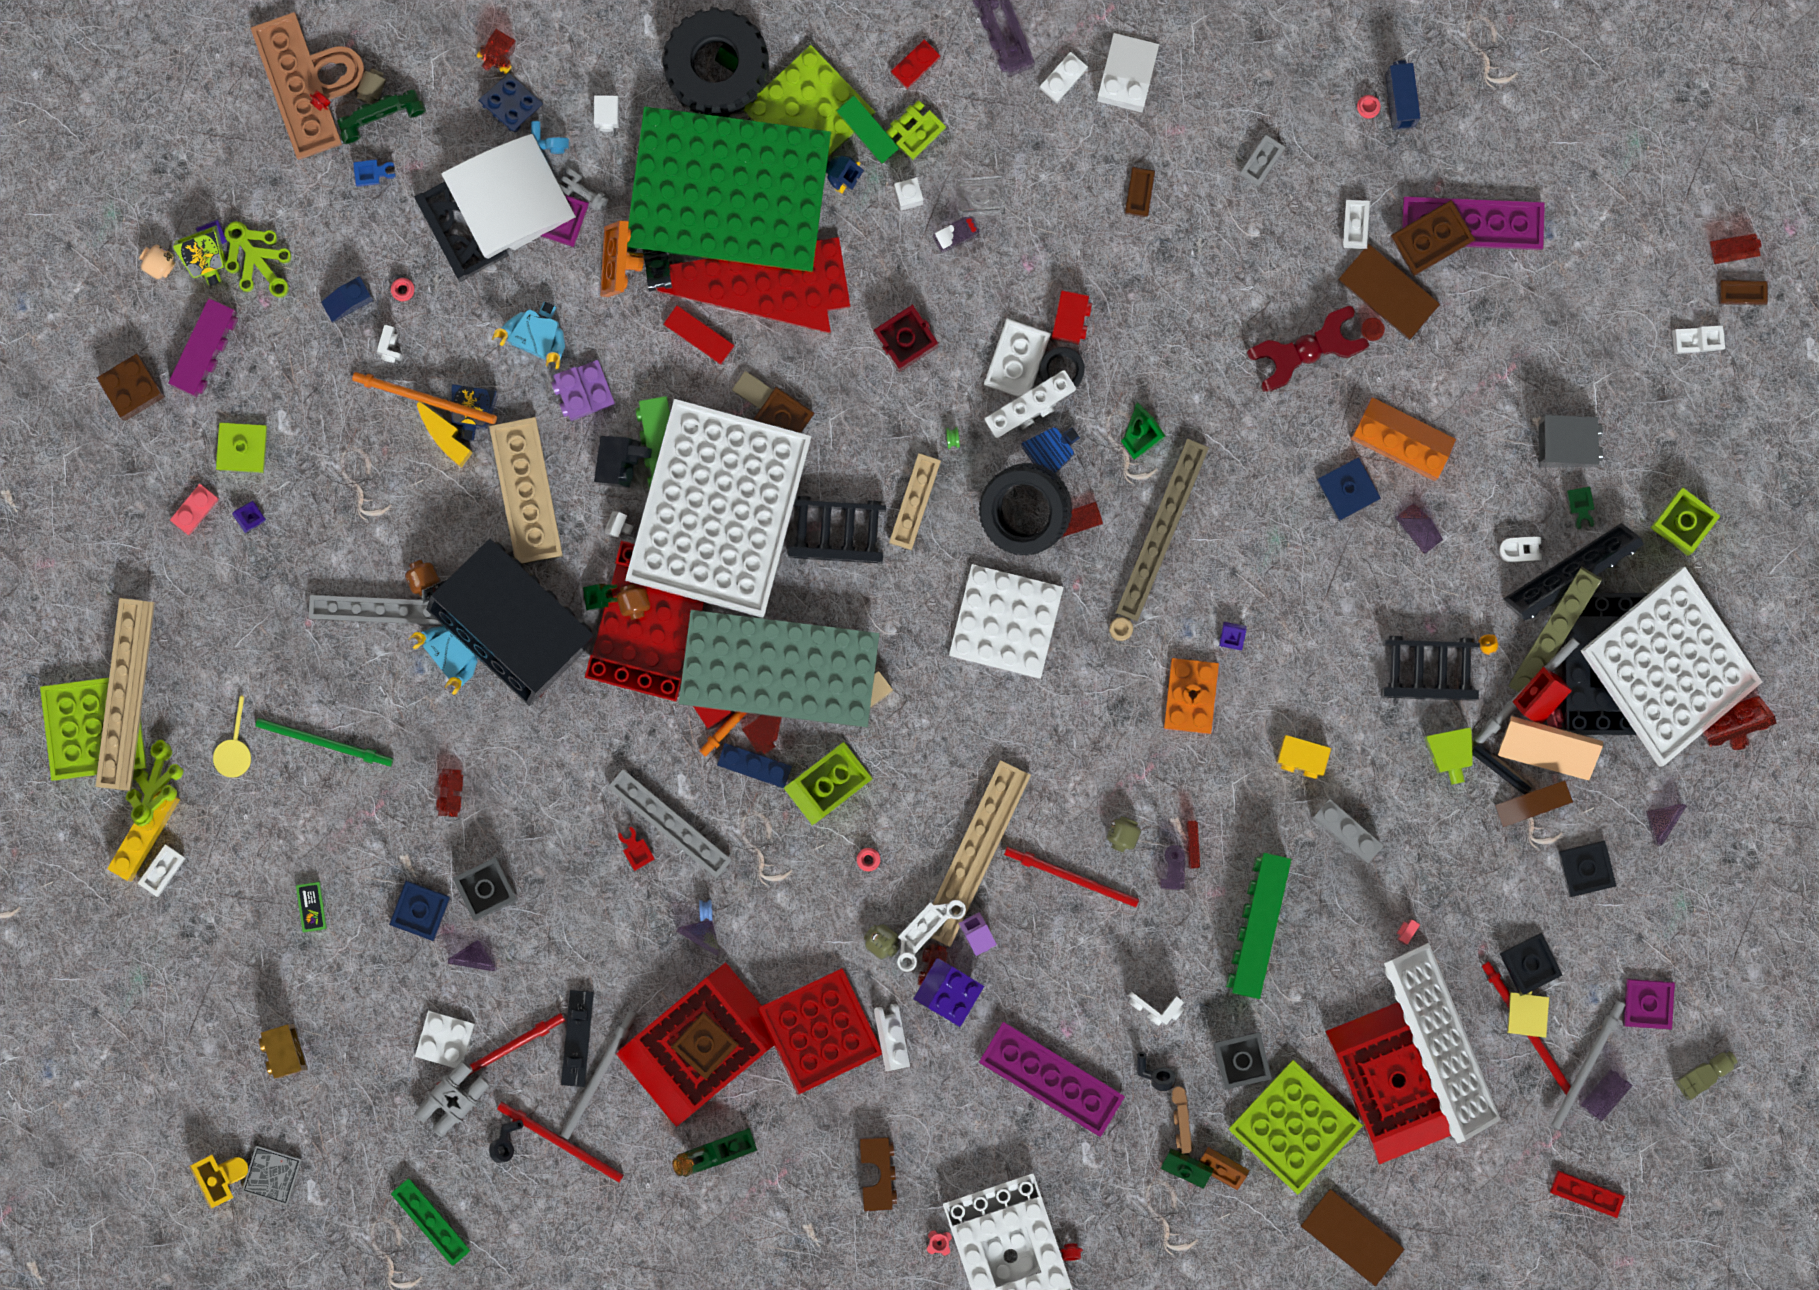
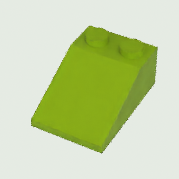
M843 742L785 786L784 789L813 826L870 782L872 778L845 742Z

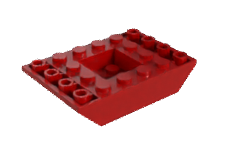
M725 962L636 1035L616 1055L677 1127L770 1050L774 1044L757 1011V1008L762 1005ZM703 1012L739 1044L707 1079L703 1078L671 1047Z
M1399 1002L1325 1031L1378 1165L1452 1136L1449 1131L1448 1120L1440 1109V1100L1437 1093L1431 1087V1078L1428 1071L1422 1065V1056L1419 1049L1414 1045L1412 1031L1404 1020V1012ZM1398 1073L1402 1074L1405 1078L1404 1085L1399 1088L1392 1084V1077Z

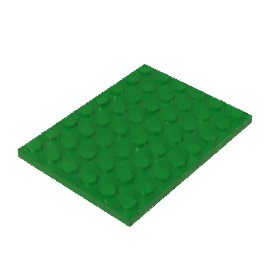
M644 106L628 223L631 237L629 242H627V248L813 272L831 131Z

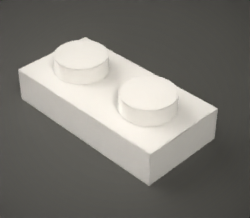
M1070 52L1041 84L1039 89L1058 103L1084 74L1088 66Z
M1346 200L1344 248L1367 249L1370 201Z
M165 844L138 884L156 897H159L186 858Z

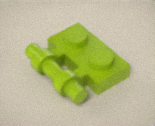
M919 100L912 106L909 105L905 109L906 112L898 120H894L890 124L891 127L886 131L891 139L897 133L902 137L896 145L912 161L946 129V126L930 110L924 116L919 113L925 107ZM911 119H914L917 123L907 131L904 126Z

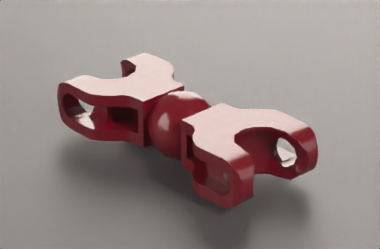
M1346 306L1329 313L1322 329L1314 332V335L1306 334L1300 336L1294 344L1291 342L1284 345L1274 340H1267L1250 348L1246 352L1249 359L1269 358L1276 365L1275 373L1262 382V391L1270 392L1287 385L1296 368L1302 366V363H1315L1322 354L1323 356L1335 354L1341 358H1350L1367 350L1370 346L1367 339L1360 338L1349 341L1340 332L1341 325L1354 316L1355 310L1353 306Z

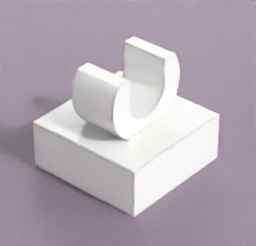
M612 511L604 533L612 537H619L620 532L631 535L634 526L625 523L627 515Z

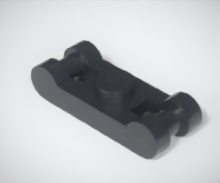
M644 251L649 292L656 291V288L665 287V289L672 288L668 253Z

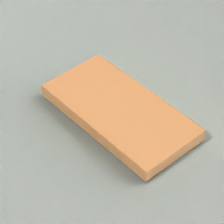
M1511 716L1498 750V756L1590 780L1602 750L1603 741Z

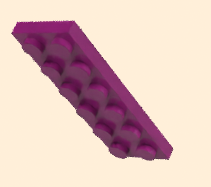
M1403 197L1402 228L1452 200L1475 238V241L1466 247L1543 250L1545 202Z
M1002 1022L978 1062L1099 1137L1102 1136L1125 1098L1124 1095L1005 1022Z

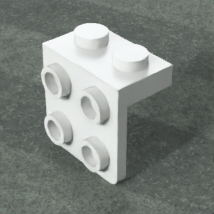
M1133 992L1127 995L1130 998L1128 1003L1138 1011H1141L1143 1008L1150 1013L1147 1018L1158 1026L1161 1023L1167 1025L1171 1019L1177 1020L1184 1011V1008L1181 1007L1184 1002L1177 996L1172 999L1160 1014Z

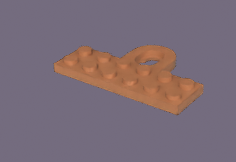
M295 12L251 27L250 29L297 159L301 160L342 145L329 106L327 107L328 110L323 108L319 111L310 103L312 100L310 94L313 95L318 90L331 100L357 89L365 72L360 56L354 50L343 46L333 47L310 55ZM329 63L345 64L347 72L336 83L326 85L319 80L318 74L324 65Z

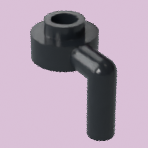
M1137 1053V1074L1140 1077L1151 1080L1153 1088L1158 1091L1171 1090L1175 1085V1073L1169 1068H1157L1154 1071L1146 1069V1053Z
M516 1120L502 1125L499 1139L494 1140L489 1146V1154L494 1162L504 1163L512 1159L514 1147L509 1141V1135L512 1131L522 1129L524 1127L523 1121Z

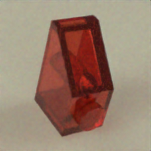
M762 715L742 728L757 753L762 751L763 754H766L776 747L774 743L778 741L783 717Z

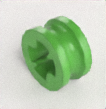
M955 427L953 430L946 428L948 449H951L952 446L960 448L958 427Z

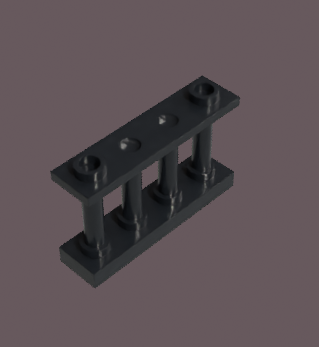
M797 496V500L793 504V507H799L797 540L794 543V547H789L788 558L883 564V552H879V548H877L879 512L886 513V505H882V501L868 500V504L811 501L809 496ZM808 508L822 509L820 544L817 545V548H808V544H806ZM832 509L846 510L844 546H841V550L832 549V545H829ZM855 511H869L868 541L865 551H855V547H853Z
M1389 636V640L1383 641V646H1391L1390 683H1388V687L1382 688L1381 698L1479 700V690H1473V686H1471V649L1480 648V643H1474V638H1460V642L1411 641L1403 640V636ZM1400 647H1415L1414 684H1411V688H1402V683H1400ZM1424 648H1438V679L1435 689L1426 688V684H1423ZM1448 648L1462 649L1461 685H1459V689H1449V685H1447Z

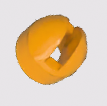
M1486 634L1479 639L1478 643H1480V649L1484 654L1490 655V653H1495L1498 650V640L1495 635Z

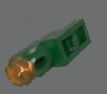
M748 1128L680 1153L673 1159L672 1166L678 1176L687 1177L755 1152L757 1147L751 1130Z

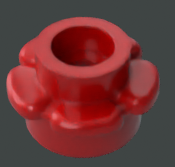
M318 90L313 95L310 94L312 98L310 103L319 111L323 108L328 110L327 107L331 101Z
M1076 1243L1065 1244L1064 1249L1060 1250L1062 1260L1064 1261L1080 1260L1081 1252H1083V1249L1078 1248Z

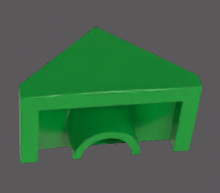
M1138 402L1135 405L1125 436L1121 440L1134 460L1159 444L1166 437L1154 418Z

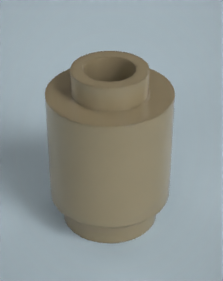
M370 69V72L365 71L357 89V99L370 105L378 101L387 81L383 78L384 74L375 69Z

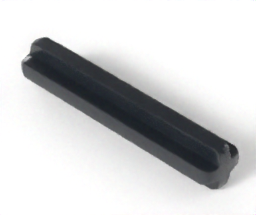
M1477 744L1473 748V756L1525 795L1532 789L1533 785L1481 744Z

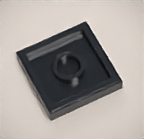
M1605 840L1558 851L1569 897L1617 886Z
M1542 933L1499 953L1520 996L1563 976Z

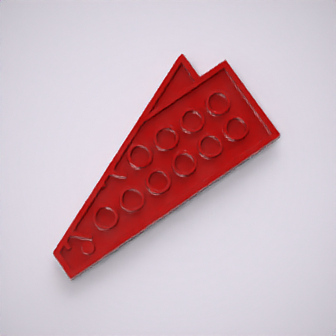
M839 237L817 241L813 272L708 258L669 265L672 288H657V291L660 293L824 333H831L828 311L851 307Z

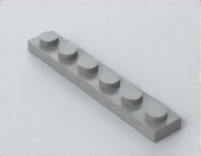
M310 595L308 619L442 625L426 610L428 602L422 604V600Z
M622 769L608 786L611 791L715 878H718L732 860L625 770Z

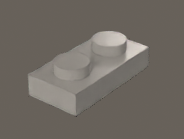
M1265 135L1239 175L1259 187L1285 147L1268 135Z

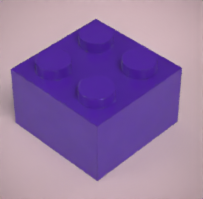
M937 958L913 1000L961 1027L985 986Z

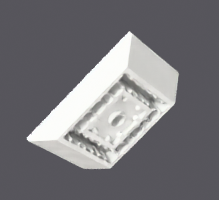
M1034 1173L943 1203L971 1290H1073ZM1008 1249H1013L1017 1252V1259L1012 1263L1006 1262L1003 1257L1004 1252Z

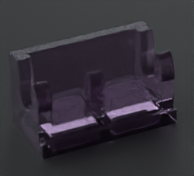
M1611 1069L1580 1105L1600 1122L1606 1118L1633 1086L1627 1080L1620 1077L1619 1073Z

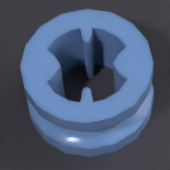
M699 900L700 921H704L706 918L709 921H713L712 900H708L706 903L703 900Z

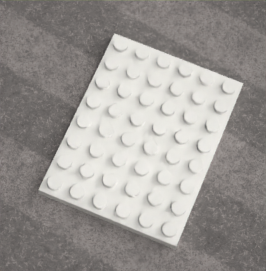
M674 399L625 581L763 618L811 436Z

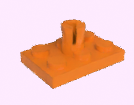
M619 220L604 227L601 297H611L624 292L628 283L625 270L640 272L643 269V253L627 251V242H629L631 237L628 221Z
M1171 658L1164 729L1211 734L1219 663Z

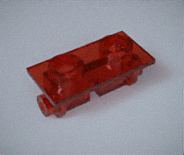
M1756 233L1710 241L1714 265L1761 256L1759 248L1762 247L1760 238L1757 239Z
M442 769V773L439 774L438 786L440 787V797L436 800L438 816L458 817V813L461 812L462 796H453V792H462L464 775H461L462 770Z
M929 944V948L924 949L922 962L926 963L924 972L920 971L917 985L921 986L937 958L946 963L947 947L938 946L937 950H934V944Z

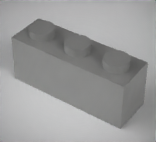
M1330 799L1326 800L1312 817L1313 820L1365 865L1383 847L1378 840Z

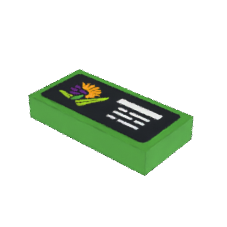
M321 883L296 885L303 933L327 929Z

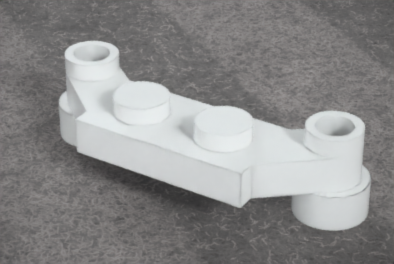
M954 900L949 904L933 905L930 902L898 936L901 940V951L897 963L902 971L909 972L916 967L915 953L948 918L960 919L965 915L966 908L961 901ZM954 905L959 906L961 909L957 915L951 911ZM906 957L912 961L909 967H905L902 964L903 959Z

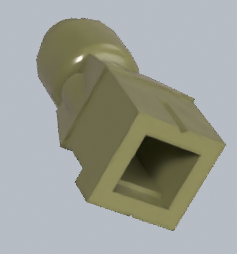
M1731 1051L1727 1053L1721 1052L1710 1059L1709 1064L1703 1062L1674 1080L1685 1099L1692 1100L1703 1091L1708 1090L1717 1082L1719 1077H1724L1733 1071L1734 1065L1738 1061Z

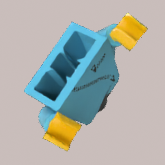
M543 302L539 313L530 309L526 312H520L508 320L501 328L496 329L492 336V340L496 337L502 339L500 346H503L508 338L509 344L546 360L547 367L548 363L555 362V369L559 368L560 359L565 349L563 330L558 322L551 319L556 307L547 302Z
M444 626L432 627L421 633L415 632L408 638V640L415 638L418 641V644L414 645L413 649H418L425 643L423 645L424 649L449 679L445 688L448 685L455 687L452 692L453 695L457 694L460 687L473 677L478 663L477 657Z

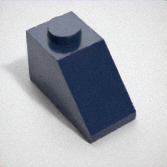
M359 276L338 287L321 303L331 322L334 323L374 300Z

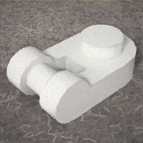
M1541 537L1506 539L1499 546L1500 557L1506 562L1542 561V553H1539ZM1523 545H1529L1530 554H1524Z

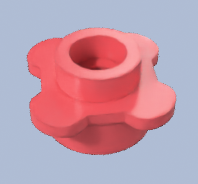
M1556 708L1546 719L1548 726L1556 727L1557 729L1562 727L1564 717L1561 709Z
M934 1230L929 1232L930 1243L927 1246L928 1253L948 1255L950 1253L949 1241L952 1239L949 1232L937 1233ZM937 1241H941L942 1244L937 1245Z

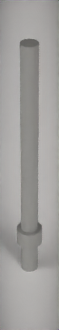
M1572 638L1544 667L1553 672L1580 643L1575 638ZM1520 692L1495 718L1491 717L1485 724L1486 727L1474 738L1476 743L1482 745L1492 733L1496 734L1502 728L1501 724L1517 709L1512 701Z
M1617 1000L1610 1015L1605 1017L1602 1023L1603 1028L1551 1123V1127L1557 1130L1560 1129L1611 1031H1615L1619 1023L1617 1020L1625 1007L1624 1003Z
M629 1009L621 1026H617L610 1046L560 1134L562 1137L569 1140L621 1043L628 1038L630 1034L629 1029L637 1016L636 1012Z

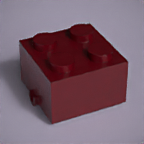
M913 304L873 330L874 336L899 373L937 349L939 345L929 330V323L926 319L923 320Z

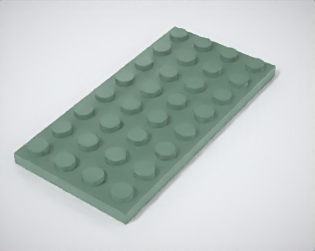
M691 610L679 705L868 728L880 633Z

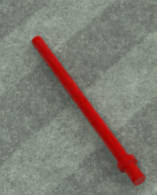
M1488 961L1481 967L1488 976V982L1494 985L1509 1008L1510 992L1502 982L1501 974L1496 972ZM1527 1036L1564 1094L1567 1095L1571 1085L1540 1038Z

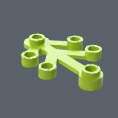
M238 221L228 224L225 228V237L230 242V248L225 269L231 274L237 273L240 270V264L237 261L239 247L241 246L246 253L243 276L239 282V287L244 292L253 290L254 282L252 281L255 264L270 283L269 290L271 294L277 298L285 297L289 291L287 282L282 278H277L262 258L275 259L286 264L292 258L291 253L285 248L274 250L253 247L248 241L261 240L267 245H274L277 242L275 232L272 230L265 232L248 230L243 223ZM240 230L241 235L237 238L233 237V232ZM273 234L274 239L270 242L266 241V236ZM283 252L288 253V258L285 260L280 259V254ZM232 262L236 263V268L229 270V264ZM250 281V287L247 289L243 288V283ZM278 285L284 286V290L281 293L276 292Z
M163 740L156 741L151 747L150 754L156 759L149 781L147 780L148 772L144 769L135 770L133 774V780L139 784L144 793L143 802H141L142 794L136 789H131L126 794V800L133 806L131 818L137 826H144L151 822L154 810L165 800L172 801L177 796V790L171 785L166 784L171 779H180L184 770L179 765L172 764L167 772L160 777L164 761H167L172 755L171 746ZM161 790V793L153 799L154 795Z

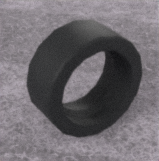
M1069 347L1053 348L1046 353L1040 367L1042 381L1045 382L1051 378L1048 371L1051 361L1056 357L1065 356L1072 359L1075 363L1076 375L1071 381L1075 387H1078L1085 371V365L1079 353Z

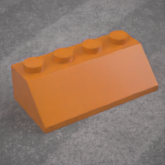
M1373 397L1351 437V440L1433 481L1439 478L1456 441L1455 438Z

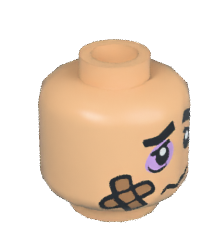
M158 244L152 246L151 249L146 247L139 257L142 260L141 270L157 280L162 277L167 278L176 264L173 261L174 255Z

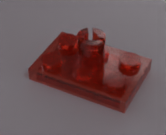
M1756 696L1737 703L1704 731L1701 736L1709 747L1719 746L1730 740V746L1733 750H1742L1750 744L1747 734L1757 730H1765L1769 726L1777 724L1776 717L1762 698Z

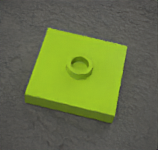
M219 423L216 470L264 473L267 426Z

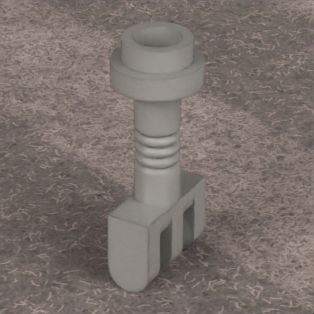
M568 168L566 173L573 178L572 180L565 176L561 178V181L568 185L565 188L559 184L563 193L571 196L574 191L592 202V209L602 211L608 202L606 195L602 192L596 195L579 184L582 176Z

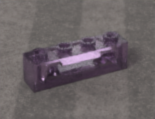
M972 0L975 8H980L983 16H980V21L984 30L989 29L991 37L988 39L992 50L998 51L1000 59L997 61L1001 72H1006L1009 78L1034 68L1035 61L1010 1L1000 0L1002 4L1001 12L1015 44L1009 47L1008 50L1011 58L1008 57L1005 50L1006 42L992 11L999 7V1ZM986 1L989 2L991 10H989ZM1017 44L1019 45L1023 55H1020Z

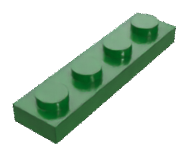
M410 1178L391 1193L393 1198L452 1267L471 1251Z

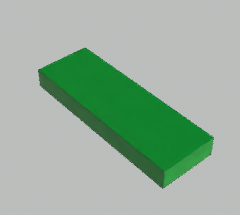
M854 95L835 110L880 164H883L899 149Z

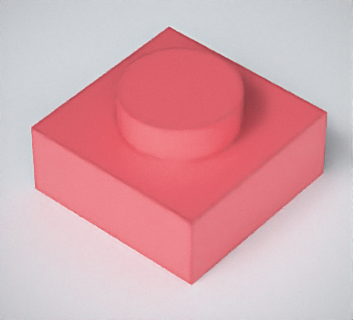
M1409 920L1408 923L1404 921L1397 931V934L1400 935L1397 940L1404 945H1408L1420 924L1414 920Z

